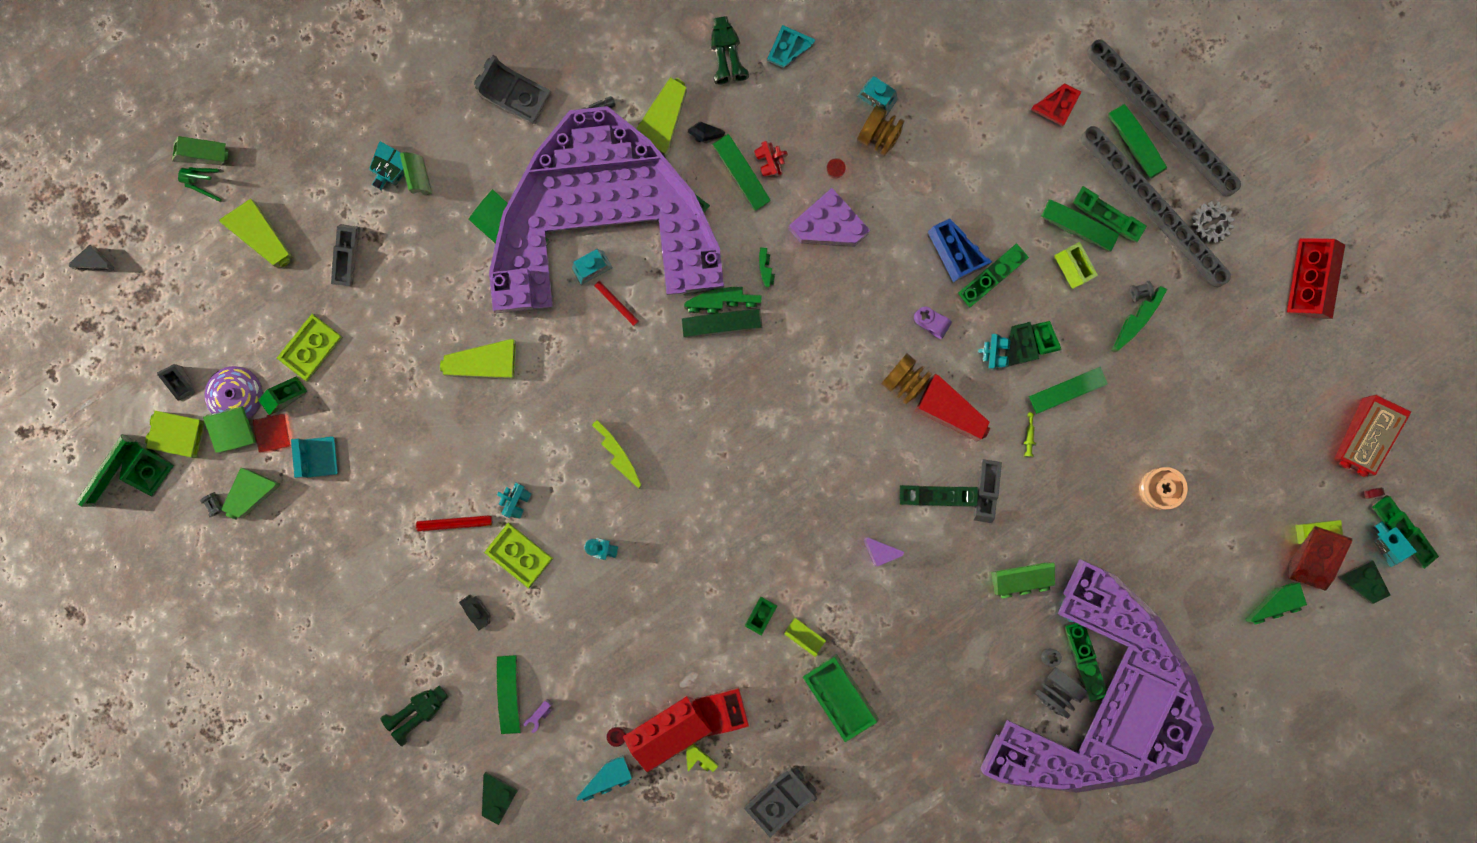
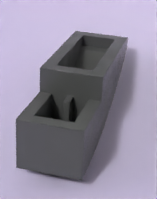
M344 224L337 226L336 245L333 247L331 284L351 286L360 227Z
M982 460L974 521L993 523L995 520L1002 462Z

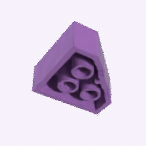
M833 188L789 225V231L802 244L813 243L855 247L870 232V229Z

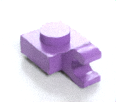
M546 699L535 713L524 722V726L528 725L529 722H533L535 727L531 732H536L539 728V719L541 717L545 719L552 711L550 707L553 703Z

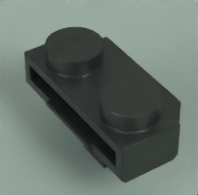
M470 594L459 602L478 631L490 624L488 618L491 616L477 596L473 598Z

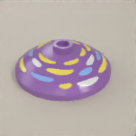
M238 366L222 368L212 375L206 385L205 402L211 414L243 406L247 419H250L261 406V403L258 401L263 395L261 383L251 371ZM231 390L233 394L231 397H228L227 393Z

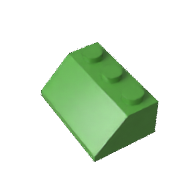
M1046 562L991 572L995 595H1000L1001 598L1012 597V593L1015 592L1025 595L1030 594L1032 589H1039V592L1050 590V586H1055V563Z

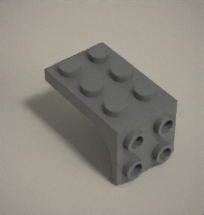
M492 55L491 58L486 60L482 75L479 74L475 80L476 91L481 98L533 125L551 91L511 70L501 63L497 56Z
M789 765L744 807L747 813L770 838L811 801L815 802L817 800L816 788L809 781L805 783L803 774L797 767L792 768Z

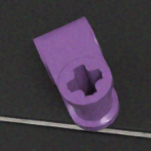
M921 307L914 314L916 324L940 339H943L952 324L950 319L929 307ZM922 313H926V319H925V320H922V319H921V318H922V315H921Z

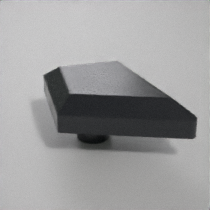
M698 122L688 129V133L694 136L698 142H704L725 135V131L703 122Z

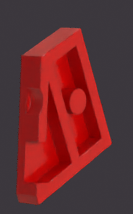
M1064 83L1043 100L1033 105L1031 110L1064 126L1081 91Z

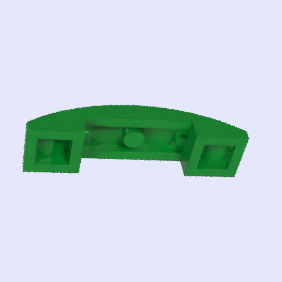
M1082 186L1073 203L1100 224L1137 243L1147 226L1134 217H1128L1098 198L1099 195Z
M517 655L497 656V698L501 734L521 733L517 689Z

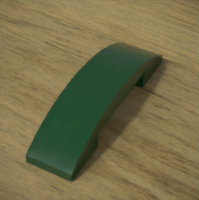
M900 485V505L977 507L978 487Z

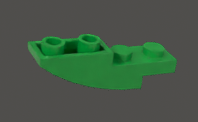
M1016 243L958 292L959 296L969 307H972L1029 257Z
M725 287L710 290L691 298L684 303V308L688 309L690 313H700V310H707L709 314L723 311V304H727V307H738V304L746 305V308H757V305L761 306L762 295L743 294V287Z
M1078 623L1065 626L1081 684L1088 692L1089 703L1103 699L1107 689L1086 627Z

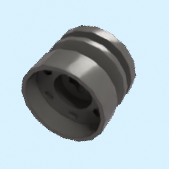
M1055 667L1048 675V679L1053 685L1050 687L1042 683L1041 686L1047 693L1044 694L1037 689L1035 694L1051 711L1068 719L1071 715L1064 710L1065 707L1074 711L1075 708L1070 701L1073 699L1081 703L1088 692Z

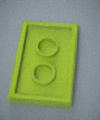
M311 314L277 356V359L308 382L343 337L317 316Z
M509 522L484 552L528 589L554 559Z

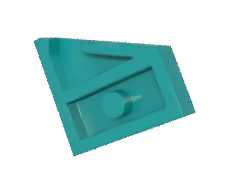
M782 25L767 61L785 68L815 43V39Z

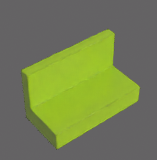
M796 618L793 619L784 632L787 637L814 657L818 655V651L826 642L825 639Z

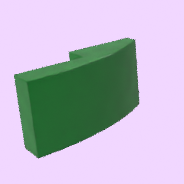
M760 247V275L765 289L769 290L770 285H774L775 279L772 268L765 267V265H769L771 254H767L768 248Z

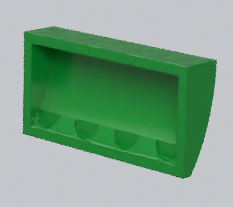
M492 189L468 220L496 244L502 213L508 203ZM546 238V244L548 245L550 241Z
M125 434L120 435L77 499L79 506L94 507L121 468L124 455L135 442L133 439Z
M837 654L803 676V679L844 742H847L878 722L879 718Z

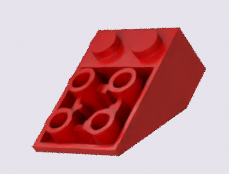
M739 687L695 698L712 730V733L707 736L749 727Z

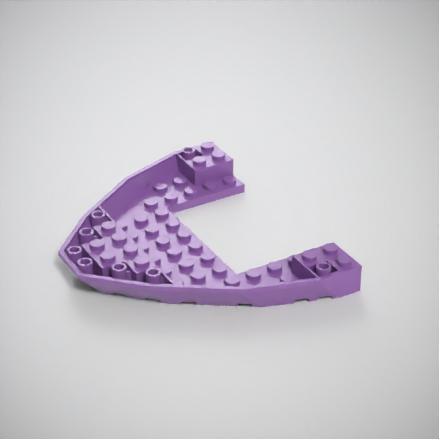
M608 106L569 110L534 153L502 213L489 270L493 311L495 313L553 307L545 232L659 220L667 295L724 288L720 247L695 193L646 136Z
M1079 559L1063 593L1066 597L1058 614L1128 646L1078 752L1014 722L1006 721L1001 734H996L980 768L984 775L1001 783L1075 793L1143 783L1197 764L1214 730L1197 678L1161 618L1116 575Z

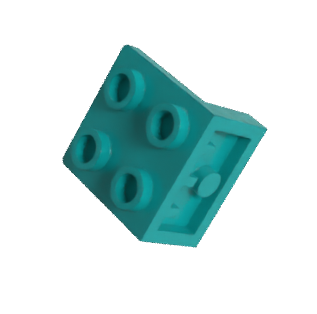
M335 437L304 440L299 438L291 439L294 478L302 479L338 474Z

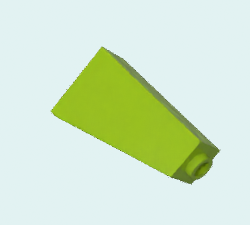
M671 77L636 128L655 145L665 158L668 155L687 93L685 83L678 78L673 79Z
M251 198L219 219L226 228L273 266L283 268L294 258L258 204Z
M508 339L444 355V359L440 361V371L443 372L444 376L514 379L516 341Z

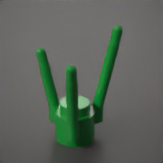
M182 167L179 170L178 181L185 183V187L191 188L216 201H221V198L193 185L198 179H212L211 176L200 175L197 172L212 173L219 172V169L193 167L188 169Z

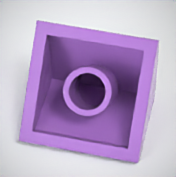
M867 537L864 539L874 566L878 567L904 554L903 551Z

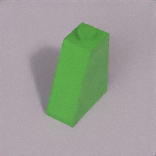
M178 136L173 145L172 161L222 165L224 160L228 159V149H225L226 143Z
M240 468L221 510L227 512L226 516L235 520L237 518H245L278 489L280 483L249 469Z

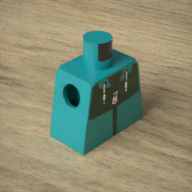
M875 76L866 82L857 97L872 107L878 105L887 110V115L898 100L896 90Z
M381 141L378 143L369 170L376 175L372 186L382 191L386 182L396 186L405 174L400 157L401 152Z
M599 249L573 262L572 270L581 285L613 268L604 251Z
M1383 521L1373 527L1379 538L1374 540V543L1390 567L1401 563L1416 553V550L1398 528L1395 527L1389 530Z

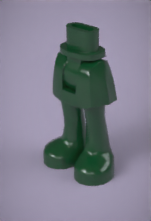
M727 16L714 18L711 49L716 51L718 60V71L714 75V83L721 85L731 81L725 54L726 50L729 51L733 80L744 81L748 79L749 72L742 66L739 59L737 46L740 44V40L732 24L729 23Z
M439 685L434 690H426L410 698L411 703L392 716L385 714L380 717V720L390 732L413 712L416 711L418 713L391 733L394 740L403 747L407 743V735L423 721L430 722L443 705L442 702L448 698V695Z

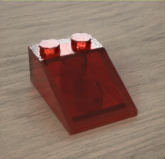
M1314 526L1290 560L1289 579L1326 591L1334 581L1352 543V538Z

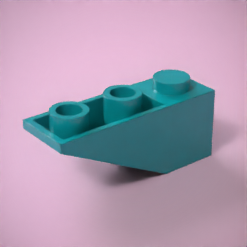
M625 755L606 762L577 796V801L582 799L585 802L594 798L593 794L601 792L602 795L612 791L611 787L619 785V787H623L629 784L633 775Z

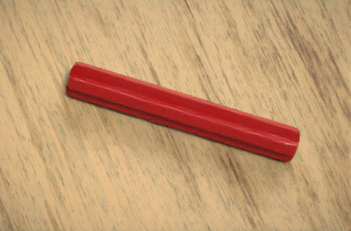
M490 515L425 520L416 522V530L431 531L491 526L493 521Z

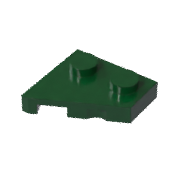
M1031 322L1012 326L1009 336L1011 340L1010 349H1006L1005 356L1009 357L1008 367L1038 360L1039 355Z
M1373 560L1338 576L1341 581L1352 587L1351 589L1361 594L1371 604L1391 596Z
M485 772L483 775L482 816L499 825L518 789Z

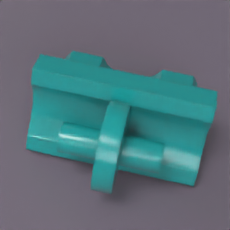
M992 334L991 348L990 342H985L984 349H978V353L983 354V361H989V369L998 370L999 368L1008 367L1009 357L1000 356V349L1009 350L1010 339L1001 337L998 334Z
M516 482L512 491L506 487L504 493L498 492L497 496L501 497L499 505L504 506L501 514L508 518L520 519L524 509L516 506L517 501L520 499L528 502L531 493L524 489V486Z
M596 538L587 540L584 550L588 555L606 560L607 556L616 558L618 546L610 545L608 540Z

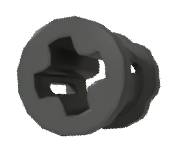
M1146 281L1142 285L1130 286L1133 301L1137 302L1139 299L1148 296L1150 298L1154 297V288L1150 281Z
M215 492L208 494L200 500L201 504L204 503L207 508L209 517L216 516L222 512L223 506L218 502Z
M1049 648L1041 654L1042 662L1050 667H1055L1061 663L1062 657L1057 650ZM1053 654L1055 660L1050 661V659L1047 658L1048 655Z

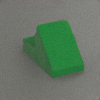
M1050 321L1031 325L1037 342L1038 354L1043 355L1061 350L1060 343Z
M760 597L746 621L745 627L762 636L777 605Z

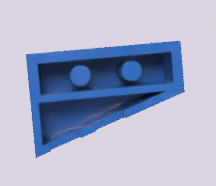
M951 219L933 226L928 231L953 282L977 272L992 263Z

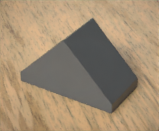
M88 245L69 263V267L75 270L114 271V266L96 247Z
M173 364L157 372L159 378L177 401L195 393L183 366Z

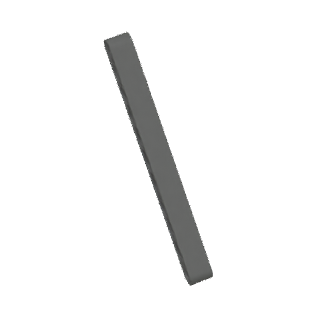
M1098 39L1091 44L1087 51L1089 59L1222 195L1231 196L1241 188L1240 179L1104 40ZM1093 48H1100L1102 53H1096ZM1107 61H1112L1115 67L1108 66ZM1120 74H1125L1128 77V81L1122 80ZM1134 87L1139 88L1140 91H1141V94H1136V93L1133 91V88H1134ZM1146 102H1153L1154 108L1148 107ZM1160 114L1167 117V122L1160 119ZM1173 128H1178L1181 134L1176 135L1173 132ZM1186 142L1193 143L1194 149L1188 148ZM1200 155H1204L1207 158V163L1200 160ZM1214 168L1220 171V176H1216L1213 173ZM1227 182L1232 183L1233 190L1227 188Z
M1090 126L1081 137L1083 145L1212 286L1221 287L1228 283L1231 279V273L1098 127ZM1093 133L1096 139L1090 140L1087 134ZM1100 147L1107 148L1108 154L1101 153ZM1113 161H1118L1121 164V168H1115ZM1126 175H1131L1134 179V182H1128L1126 180ZM1139 189L1146 191V197L1139 194ZM1152 203L1158 204L1159 211L1153 210ZM1165 217H1169L1172 220V225L1165 223ZM1178 231H1182L1185 234L1184 239L1178 237ZM1191 245L1197 247L1198 252L1196 254L1191 251ZM1204 259L1209 260L1210 268L1204 266ZM1217 273L1223 276V282L1217 280Z

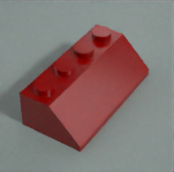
M1299 239L1287 313L1312 318L1333 319L1346 244L1337 239Z
M686 696L624 735L623 739L632 756L646 772H650L711 734L712 730L695 698Z

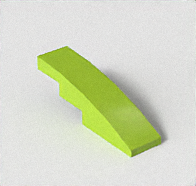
M596 420L592 426L606 438L601 445L615 456L610 463L640 489L642 487L641 482L625 451L613 435Z

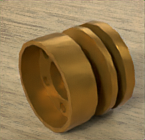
M876 105L860 131L857 141L866 146L873 140L877 141L874 150L877 151L881 144L884 145L881 154L885 156L896 144L902 133L905 121L900 119L895 126L893 123L896 115H893L887 121L885 120L887 110Z
M908 353L881 383L890 392L898 386L900 391L897 394V398H900L905 392L907 396L902 401L905 404L920 394L932 375L929 371L923 377L919 375L925 368L923 366L916 371L913 370L916 360Z

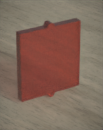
M285 414L267 415L264 418L253 420L259 453L271 450L276 452L277 449L291 447Z

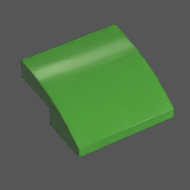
M400 153L408 190L413 194L421 192L423 195L432 194L423 157L414 153Z
M243 406L226 409L223 412L208 414L203 417L216 453L256 442Z

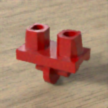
M762 142V146L754 150L758 160L766 158L768 164L760 167L762 175L765 177L783 175L780 165L785 164L784 157L788 156L787 151H781L780 146L773 147L771 142Z

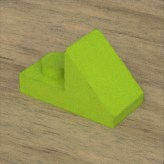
M695 744L686 749L688 772L698 760L700 761L699 765L707 772L709 770L714 772L718 767V763Z

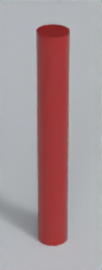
M600 281L594 285L633 326L639 322Z

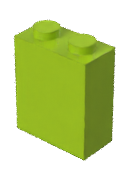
M154 411V414L150 417V432L145 438L146 448L197 458L205 422L203 420Z

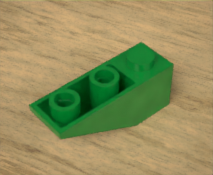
M1293 582L1275 588L1246 618V622H1253L1256 625L1265 622V618L1271 616L1272 619L1284 616L1283 613L1290 611V613L1301 611V607L1307 605L1301 584Z

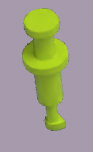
M1029 412L1028 417H1030V421L1027 426L1026 441L1023 442V445H1027L1024 457L1033 458L1032 447L1036 446V442H1034V414Z

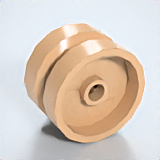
M1170 467L1156 468L1147 472L1139 485L1140 496L1143 502L1156 510L1173 509L1181 505L1188 492L1184 476L1178 470Z

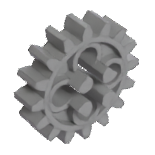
M1210 201L1208 206L1205 203L1201 205V209L1198 208L1195 211L1197 215L1192 216V219L1196 222L1191 224V226L1197 228L1194 233H1200V239L1205 237V243L1210 242L1211 239L1213 244L1217 243L1218 239L1223 241L1225 236L1228 237L1231 234L1229 230H1232L1234 226L1230 223L1235 218L1229 217L1232 211H1226L1227 205L1220 207L1221 204L1218 202L1214 206L1213 201ZM1206 211L1210 212L1211 215L1207 217ZM1220 215L1223 216L1224 220L1218 221L1206 228V230L1202 228V225H1206ZM1219 228L1220 234L1216 233L1215 230Z

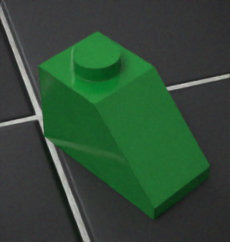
M296 376L267 389L258 401L268 415H272L306 394L307 390Z

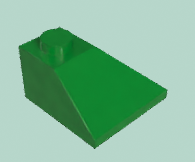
M135 440L124 455L119 479L152 497L174 465L154 450L146 448V445Z

